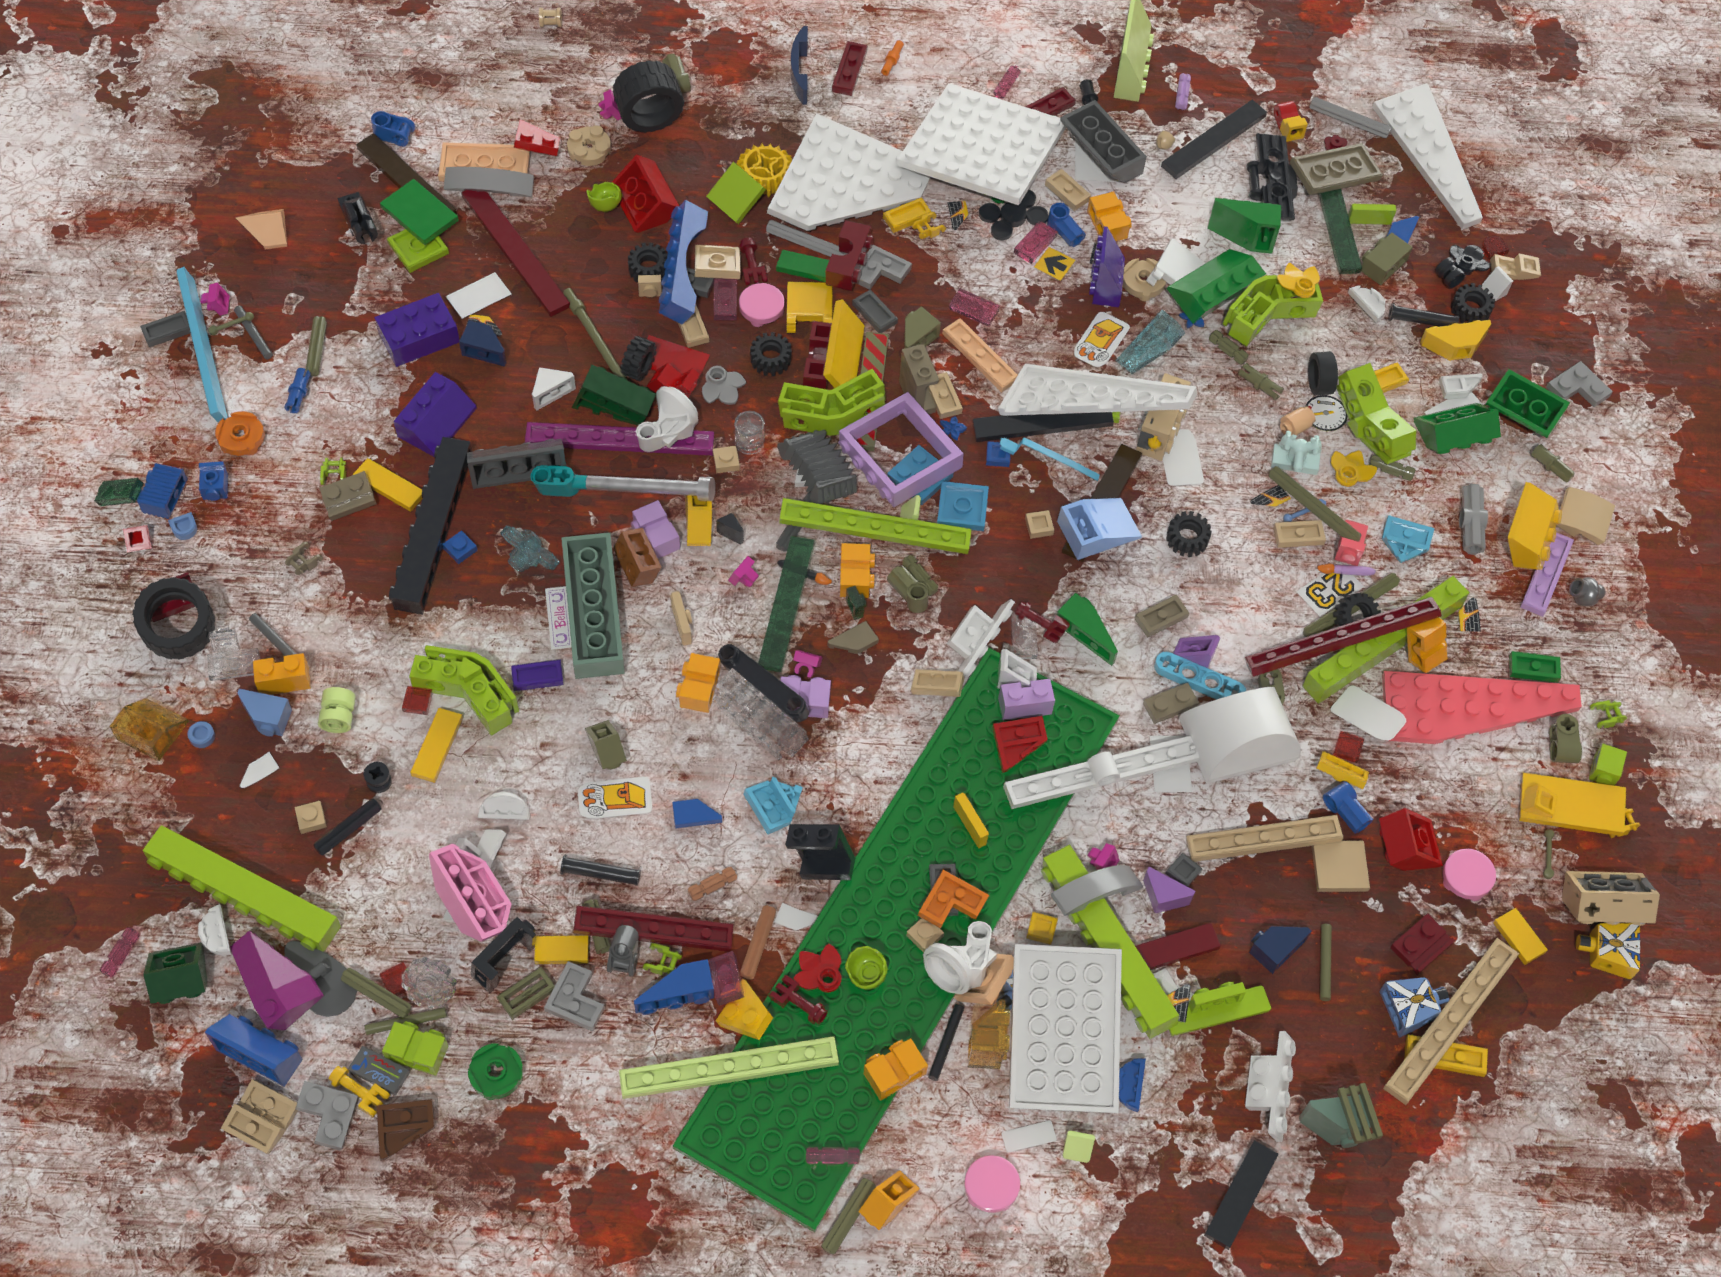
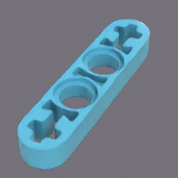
M1162 652L1156 657L1154 668L1159 675L1181 685L1188 683L1191 689L1216 700L1230 696L1233 690H1236L1238 693L1246 691L1242 683L1171 652ZM1165 661L1170 662L1167 668L1162 666ZM1177 665H1179L1178 672H1174ZM1185 669L1192 670L1195 673V677L1191 679L1183 676L1182 671ZM1205 680H1215L1218 683V687H1207ZM1225 685L1226 687H1225L1223 693L1220 692L1221 689H1222V686Z

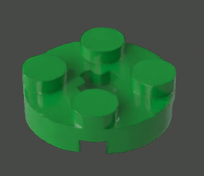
M495 1043L488 1044L477 1050L471 1058L472 1061L468 1068L469 1081L473 1089L487 1100L500 1099L512 1094L523 1081L521 1058L509 1046H501ZM494 1065L497 1068H503L500 1072L501 1075L498 1077L489 1075L492 1072L491 1067Z

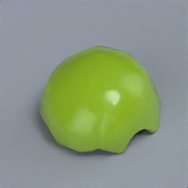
M604 182L599 185L594 184L591 192L590 190L586 191L590 205L597 211H611L622 200V192L619 186L613 182Z
M869 946L856 948L849 954L845 964V969L852 983L864 990L877 988L885 981L888 971L883 955L877 949Z

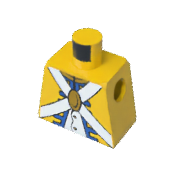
M1619 923L1617 925L1597 924L1591 931L1590 936L1580 934L1577 936L1576 949L1590 952L1591 967L1626 979H1632L1640 971V925L1632 923Z

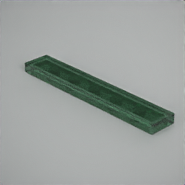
M1337 189L1318 193L1339 275L1361 273L1362 265L1342 190Z
M794 536L790 538L758 662L766 670L783 672L815 546L814 540Z

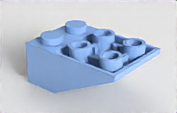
M1121 498L1083 499L1062 506L1057 520L1077 560L1142 538Z

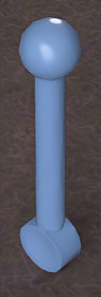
M1319 499L1323 504L1326 505L1325 500ZM1305 508L1293 514H1285L1283 520L1291 522L1292 519L1306 514L1310 510Z

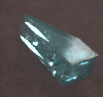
M1161 310L1116 361L1131 374H1134L1168 352L1181 339L1185 331L1174 318Z

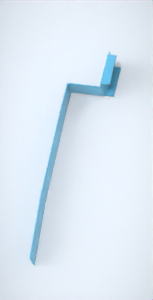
M1025 437L1019 444L1006 438H1001L1000 449L1012 455L1023 444L1074 468L1096 481L1099 479L1100 474Z

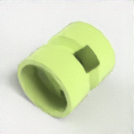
M340 687L325 689L322 693V709L319 712L318 727L331 733H346L350 731L353 718L351 712L354 710L355 694L348 689Z

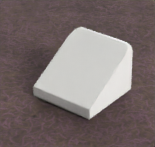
M1498 266L1484 281L1482 289L1488 288V294L1492 293L1494 295L1492 299L1497 301L1508 294L1513 280Z

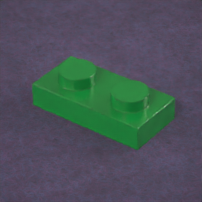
M1512 651L1509 655V677L1559 683L1561 679V659L1556 656Z

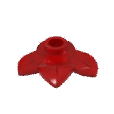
M827 944L821 955L807 951L799 953V965L802 971L794 976V980L799 983L801 988L807 990L818 988L823 992H833L839 988L841 974L838 970L841 965V957L835 947ZM825 977H831L833 981L831 983H825L823 979Z

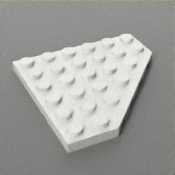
M816 113L768 207L767 213L809 231L816 229V226L827 224L828 226L844 222L846 218L854 216L859 218L871 215L873 211L894 209L901 204L921 198L930 180V176L897 166L898 158L903 151Z

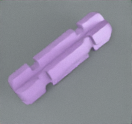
M1180 74L1175 105L1177 109L1185 110L1187 108L1191 80L1189 74Z

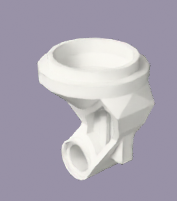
M663 386L656 392L659 420L657 422H643L636 429L639 446L645 452H652L664 446L670 448L677 440L691 437L694 427L698 424V412L686 395L674 387Z
M981 921L970 924L966 946H948L940 943L930 945L925 950L923 958L925 969L933 982L941 989L954 994H964L972 988L980 987L986 974V968L997 957V953L990 949L991 927Z

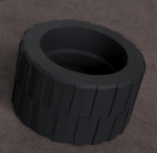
M659 61L638 62L623 70L613 84V95L621 119L628 128L634 131L654 132L661 130L677 120L683 111L684 98L672 68L665 63ZM656 94V95H654V96H652V97H649V98H646V99H642V98H644V97H646V96Z
M177 577L163 578L152 582L146 589L140 592L138 599L134 603L133 623L142 641L150 651L152 650L156 655L163 656L166 659L180 660L194 656L197 652L202 651L206 644L210 642L215 630V616L205 593L195 583H191L186 579H178ZM171 600H186L193 603L197 608L198 618L194 627L186 634L176 638H164L158 636L152 630V616L162 604Z

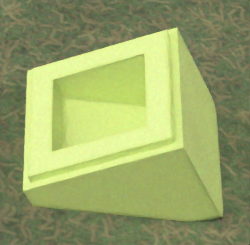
M919 495L914 496L902 505L901 518L918 520L921 501Z
M1069 1130L1065 1137L1063 1158L1088 1163L1091 1158L1095 1136Z

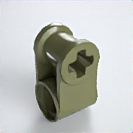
M1562 714L1557 718L1556 723L1552 724L1549 728L1550 758L1552 762L1578 764L1582 757L1579 724L1574 716Z

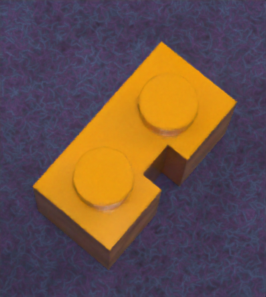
M1115 192L1090 197L1087 213L1098 235L1103 234L1105 226L1108 227L1115 241L1127 239L1129 230L1132 227L1131 219L1123 211V203L1117 198Z
M841 543L840 597L869 598V589H874V574H870V568L875 566V554L870 553V544Z
M1435 618L1407 627L1408 662L1424 673L1429 672L1447 660V643L1445 641V638H1447V627L1441 618Z
M304 653L283 656L284 662L275 663L274 658L254 660V682L258 692L274 695L311 689L309 666Z
M691 653L689 662H684L682 676H685L683 683H678L676 697L679 698L681 708L709 713L720 674L719 658Z
M911 1038L905 1042L903 1040L897 1041L890 1046V1053L886 1055L877 1053L867 1059L864 1065L863 1074L880 1101L927 1074L928 1064Z

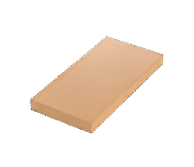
M443 142L438 178L439 181L445 180L446 167H483L528 174L530 151L505 144Z

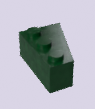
M591 365L572 408L579 410L581 406L592 409V414L600 415V412L611 414L614 420L638 426L644 422L656 394L646 387L629 382L624 377H618L607 372L602 367Z

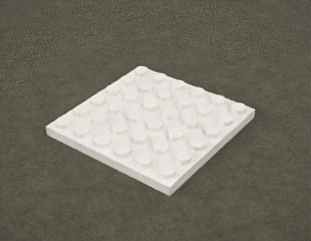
M948 83L899 156L897 166L1019 205L1066 126L1057 116Z

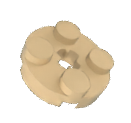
M598 125L572 130L567 141L568 154L573 161L575 159L580 161L581 165H598L611 152L610 138L603 131V128ZM592 144V148H588L585 145Z
M1139 258L1125 265L1122 287L1140 300L1149 301L1152 297H1156L1163 292L1166 281L1161 278L1152 286L1147 281L1140 279L1139 276L1143 278L1145 276L1148 277L1158 261L1146 258V261H1139Z

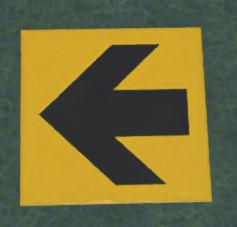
M1048 247L1034 268L1061 281L1076 260Z

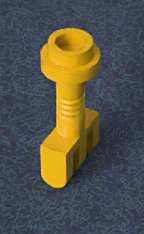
M337 1066L328 1078L332 1081L331 1085L337 1088L341 1084L362 1099L358 1104V1108L374 1118L377 1112L369 1107L371 1103L376 1107L377 1105H384L376 1096L380 1095L387 1100L390 1094L377 1084H374L370 1090L366 1089L348 1076L349 1069Z

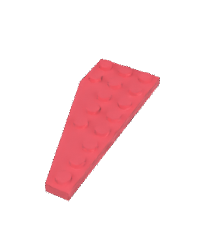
M1384 671L1382 674L1383 702L1400 711L1406 718L1405 725L1389 741L1438 744L1443 743L1447 739L1464 738L1465 735L1478 732L1481 734L1512 727L1517 723L1525 721L1527 723L1533 722L1538 718L1555 717L1577 712L1582 707L1580 685L1395 671Z

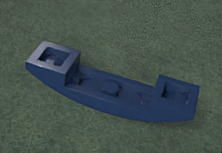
M803 26L800 29L791 49V82L796 96L803 105H807L808 74H799V57H807L808 26Z

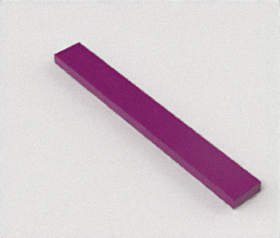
M527 422L525 443L542 442L548 439H562L563 448L645 452L639 446L636 434L637 428ZM693 431L691 437L677 440L670 448L664 446L651 453L713 456L714 432Z

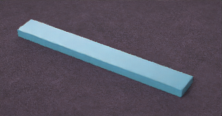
M182 267L177 269L176 272L209 412L219 423L223 418L225 421L228 416L195 280Z

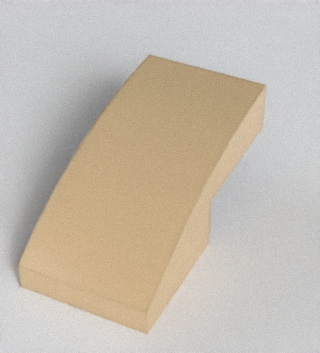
M1519 253L1515 258L1494 254L1490 259L1492 272L1499 266L1513 280L1534 279L1541 276L1538 257Z

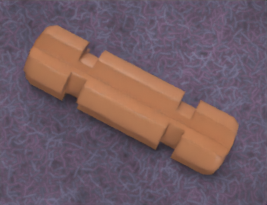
M727 867L721 871V874L718 872L700 881V885L696 883L688 888L689 896L693 901H697L704 897L703 894L709 895L724 887L726 882L730 884L736 881L737 875L732 867Z

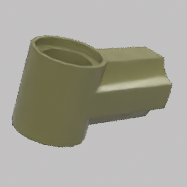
M675 54L667 55L665 59H662V63L667 64L674 71L681 93L691 92L689 76L687 72H684L680 56Z
M904 566L894 568L887 576V581L907 602V607L910 611L914 613L924 612L928 607L927 586L924 583L918 582Z

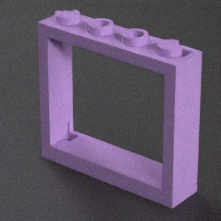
M909 392L839 431L838 444L842 447V452L849 455L854 466L858 470L861 469L865 474L869 484L875 485L883 499L886 498L893 507L963 467L962 451ZM903 413L943 459L895 486L856 440Z

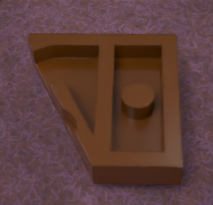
M432 1099L377 1105L380 1160L388 1159L435 1128L434 1103Z

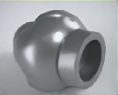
M1590 577L1575 579L1569 588L1570 594L1574 596L1575 602L1580 606H1594L1606 594L1605 588L1594 578Z

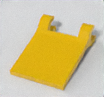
M788 282L787 333H796V321L832 323V286L820 282Z

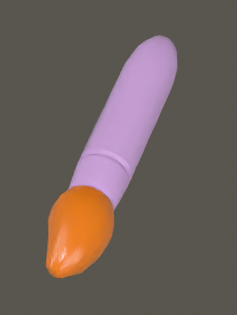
M1327 563L1317 567L1324 574L1336 573L1371 576L1376 573L1375 569L1366 566Z

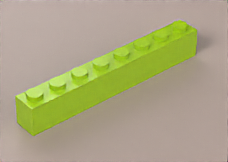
M1452 576L1414 602L1433 597L1441 609L1442 616L1438 618L1444 620L1463 606L1470 592ZM1407 628L1344 648L1308 672L1303 684L1304 689L1318 704L1407 645Z
M162 825L142 850L148 859L146 862L157 870L163 868L169 871L168 874L180 882L183 879L190 882V886L198 892L204 893V891L213 894L212 897L221 904L225 905L227 902L232 904L234 909L244 916L251 914L256 917L257 922L267 928L273 926L279 929L278 932L288 939L294 937L300 940L301 945L308 950L314 951L316 948L322 952L325 951L341 928L338 918L333 914Z
M1070 844L1043 858L1041 873L1047 883H1052L1055 888L1054 891L1075 879L1089 874ZM1105 898L1091 902L1084 910L1068 915L1074 925L1078 924L1081 929V937L1087 946L1091 945L1092 948L1122 949L1121 1000L1124 1007L1128 1011L1132 1010L1135 1015V1023L1140 1032H1145L1149 1039H1152L1176 1026L1179 1014Z

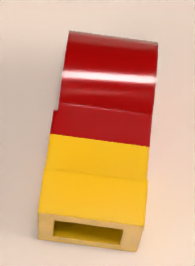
M1293 101L1276 104L1274 106V117L1282 136H1286V142L1303 139L1308 123L1305 118L1300 117L1296 104ZM1295 129L1297 131L1296 134H1291L1292 130Z

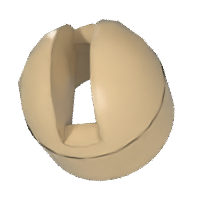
M1161 131L1156 139L1157 147L1168 150L1175 142L1174 136L1167 131Z

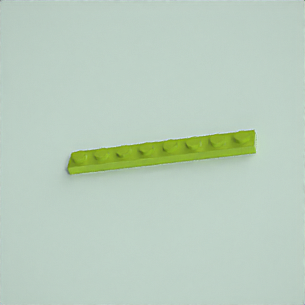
M783 498L779 519L780 524L968 554L971 538V529L786 498Z

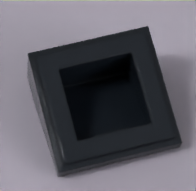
M730 513L717 519L716 528L720 535L738 544H743L744 530L734 514Z

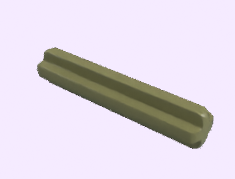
M316 316L313 319L305 371L309 370L311 376L315 377L318 376L327 324L323 316Z
M347 968L342 973V982L399 1017L405 1018L410 1013L412 1008L410 1003L354 969Z
M863 1178L822 1242L821 1247L827 1253L836 1254L860 1215L858 1211L876 1188L872 1181Z

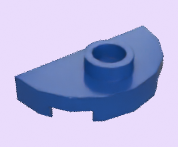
M1135 1058L1119 1069V1101L1125 1107L1137 1113L1140 1108L1146 1058Z

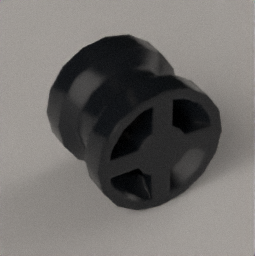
M373 762L364 769V779L370 791L382 793L390 788L392 778L388 767L384 763Z

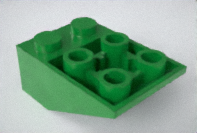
M1215 198L1207 229L1250 252L1272 254L1281 226V205Z

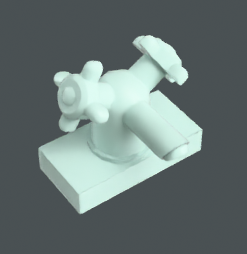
M1289 430L1286 431L1281 442L1274 444L1271 468L1278 466L1282 470L1317 475L1320 453L1322 451L1319 436L1315 435L1314 438H1311V441L1307 442L1302 438L1296 439V435H1291Z

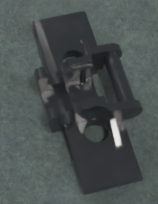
M1257 133L1258 161H1250L1246 165L1247 171L1250 174V198L1262 201V203L1281 205V219L1294 220L1293 199L1297 196L1298 185L1296 172L1289 165L1286 136ZM1268 156L1276 157L1278 162L1271 161ZM1258 174H1262L1263 178H1267L1269 181L1261 189Z

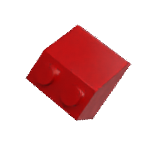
M1407 808L1379 818L1381 826L1380 835L1385 842L1387 850L1385 856L1390 866L1403 871L1443 866L1431 819Z

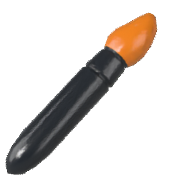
M787 560L777 561L781 568L815 580L818 584L829 585L832 583V580L822 573H817Z

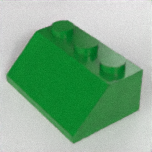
M1508 369L1486 402L1487 406L1497 409L1500 413L1545 438H1548L1553 433L1570 404L1569 401Z
M1479 403L1414 417V423L1426 447L1436 451L1437 454L1449 453L1450 449L1470 448L1471 444L1491 443L1492 439L1501 437L1499 411Z

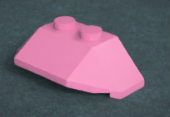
M450 844L429 853L435 890L461 933L480 942L499 935L506 928L511 902L486 861L459 849L455 844Z

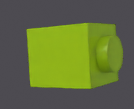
M1602 743L1594 755L1589 779L1599 784L1614 786L1622 775L1627 751Z

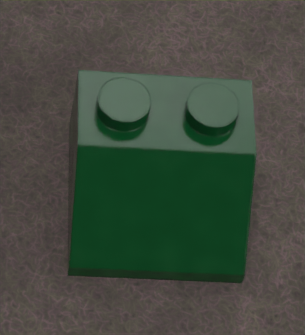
M202 942L148 954L143 976L151 1004L157 1002L167 1004L181 997L195 998L206 992L208 981Z

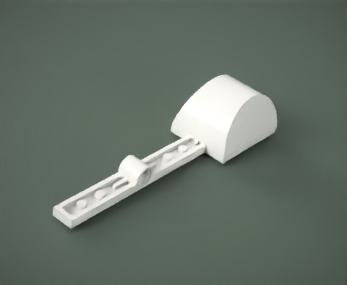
M1264 687L1223 697L1182 713L1179 719L1187 737L1112 755L1111 752H1102L1092 756L1084 763L1005 782L1003 788L1011 809L1195 762L1198 763L1206 784L1296 761L1300 756L1301 748L1275 687Z

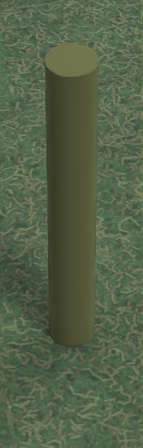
M1330 924L1321 925L1320 1000L1322 1001L1331 1000L1332 926Z
M442 1007L407 1015L405 1018L397 1017L366 1024L364 1027L366 1035L391 1030L394 1022L403 1024V1022L407 1021L413 1024H420L447 1018L446 1008Z

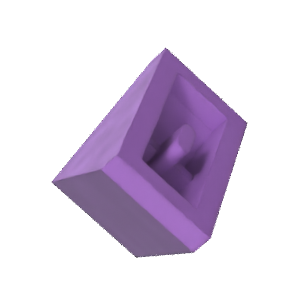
M1218 635L1180 638L1173 654L1209 668L1220 637Z
M1151 867L1146 871L1143 882L1154 913L1190 905L1195 894L1193 889Z

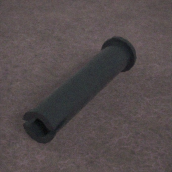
M1395 303L1391 304L1388 315L1389 321L1396 319L1439 327L1459 323V315L1455 316L1395 306Z
M564 854L560 874L569 873L638 886L641 869L637 870L568 858Z

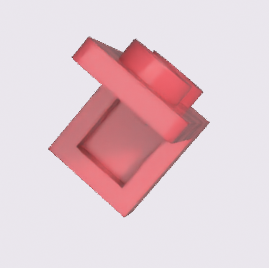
M1345 520L1361 534V538L1357 542L1340 536L1334 560L1358 566L1366 546L1364 541L1368 526L1351 520Z

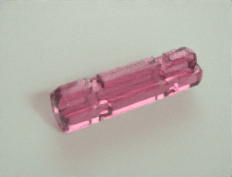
M1011 65L993 91L996 98L1003 99L1021 73L1019 66Z
M127 927L121 935L123 938L118 939L107 956L108 961H104L100 967V972L103 975L112 978L118 970L116 967L118 965L121 966L132 949L131 944H135L140 936L135 929Z
M808 1147L806 1149V1162L808 1164H818V1161H822V1164H844V1162L859 1164L860 1150L859 1148L844 1150V1147H822V1150H818V1147Z

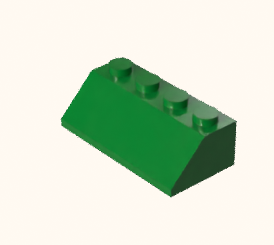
M1228 249L1169 285L1166 289L1194 324L1242 294L1254 280L1263 277L1266 273L1252 255Z

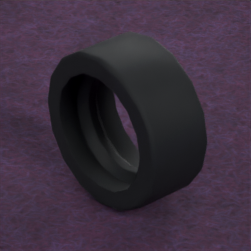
M1331 351L1314 352L1309 358L1308 381L1313 395H1331L1336 391L1338 366L1335 355Z

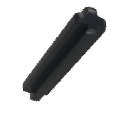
M370 799L316 841L313 845L315 850L320 855H325L380 812L381 807L375 799Z

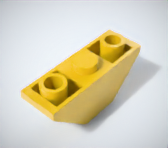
M1476 320L1463 324L1454 323L1448 326H1433L1425 329L1420 343L1421 346L1449 361L1471 358L1486 337L1491 321Z
M685 495L687 546H711L712 501H699L697 496Z

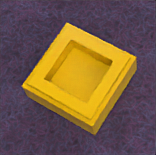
M1033 912L1026 939L1052 945L1058 918Z

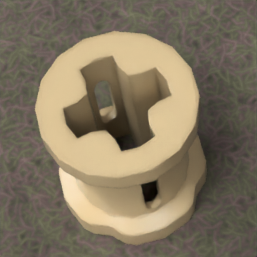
M539 8L540 27H544V25L562 27L561 8L556 10Z

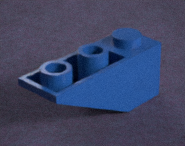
M708 959L681 964L634 1000L635 1013L648 1015L655 1013L657 1009L667 1007L668 1009H678L683 1004L692 1002L704 1004L713 999L714 987Z

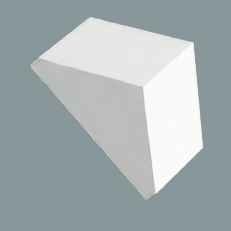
M539 368L532 392L536 411L576 389L572 372Z
M1007 649L1001 650L997 688H1000L1003 684L1021 682L1022 688L1030 686V681L1037 680V668Z

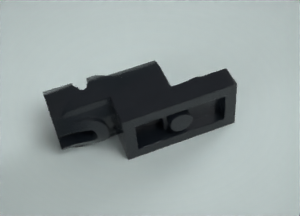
M359 192L337 198L352 236L355 237L358 243L365 244L363 235L368 234L373 242L377 238L378 232Z

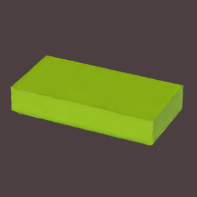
M1352 204L1347 217L1348 224L1391 225L1396 213V205Z

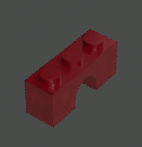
M845 220L839 235V252L847 253V255H831L825 270L826 285L852 291L855 282H859L861 265L865 266L868 255L866 252L872 248L874 236H871V226Z
M812 322L808 358H806L803 375V386L827 390L828 380L823 376L832 323Z

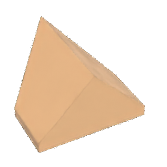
M284 209L236 217L265 249L287 247Z

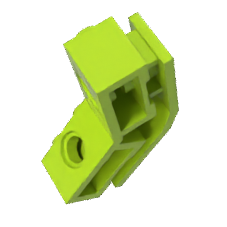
M1265 275L1254 280L1230 306L1223 325L1227 326L1231 323L1232 327L1228 334L1245 346H1248L1271 319L1314 318L1323 303L1319 284L1315 285V292L1311 297L1302 298L1298 296L1297 298H1292L1297 295L1292 290L1282 287L1277 280V275Z
M1371 363L1346 371L1338 376L1339 385H1337L1336 389L1350 420L1347 424L1356 438H1359L1386 464L1411 456V452L1416 449V430L1388 406Z
M873 369L832 390L784 382L778 400L784 428L812 433L815 430H825L827 432L826 435H839L841 429L868 415L865 411L872 407L870 411L873 412L885 405V387ZM796 418L802 419L804 421V424H799V420H797Z
M429 645L425 646L426 656L415 655L409 675L414 691L464 698L491 736L512 724L510 711L513 710L514 713L519 712L516 696L488 659L475 652ZM439 654L445 655V657L442 658L439 656ZM496 692L502 700L498 699V697L495 695Z

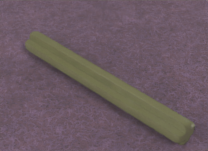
M1275 466L1270 470L1269 477L1341 537L1357 542L1360 541L1361 534L1281 468Z
M1390 573L1360 593L1368 594V597L1372 596L1376 600L1398 586L1400 579L1395 573ZM1355 605L1352 608L1351 615L1360 610V608ZM1333 609L1306 626L1303 635L1308 637L1327 631L1335 626L1334 621L1337 618L1333 617V612H1337V610Z

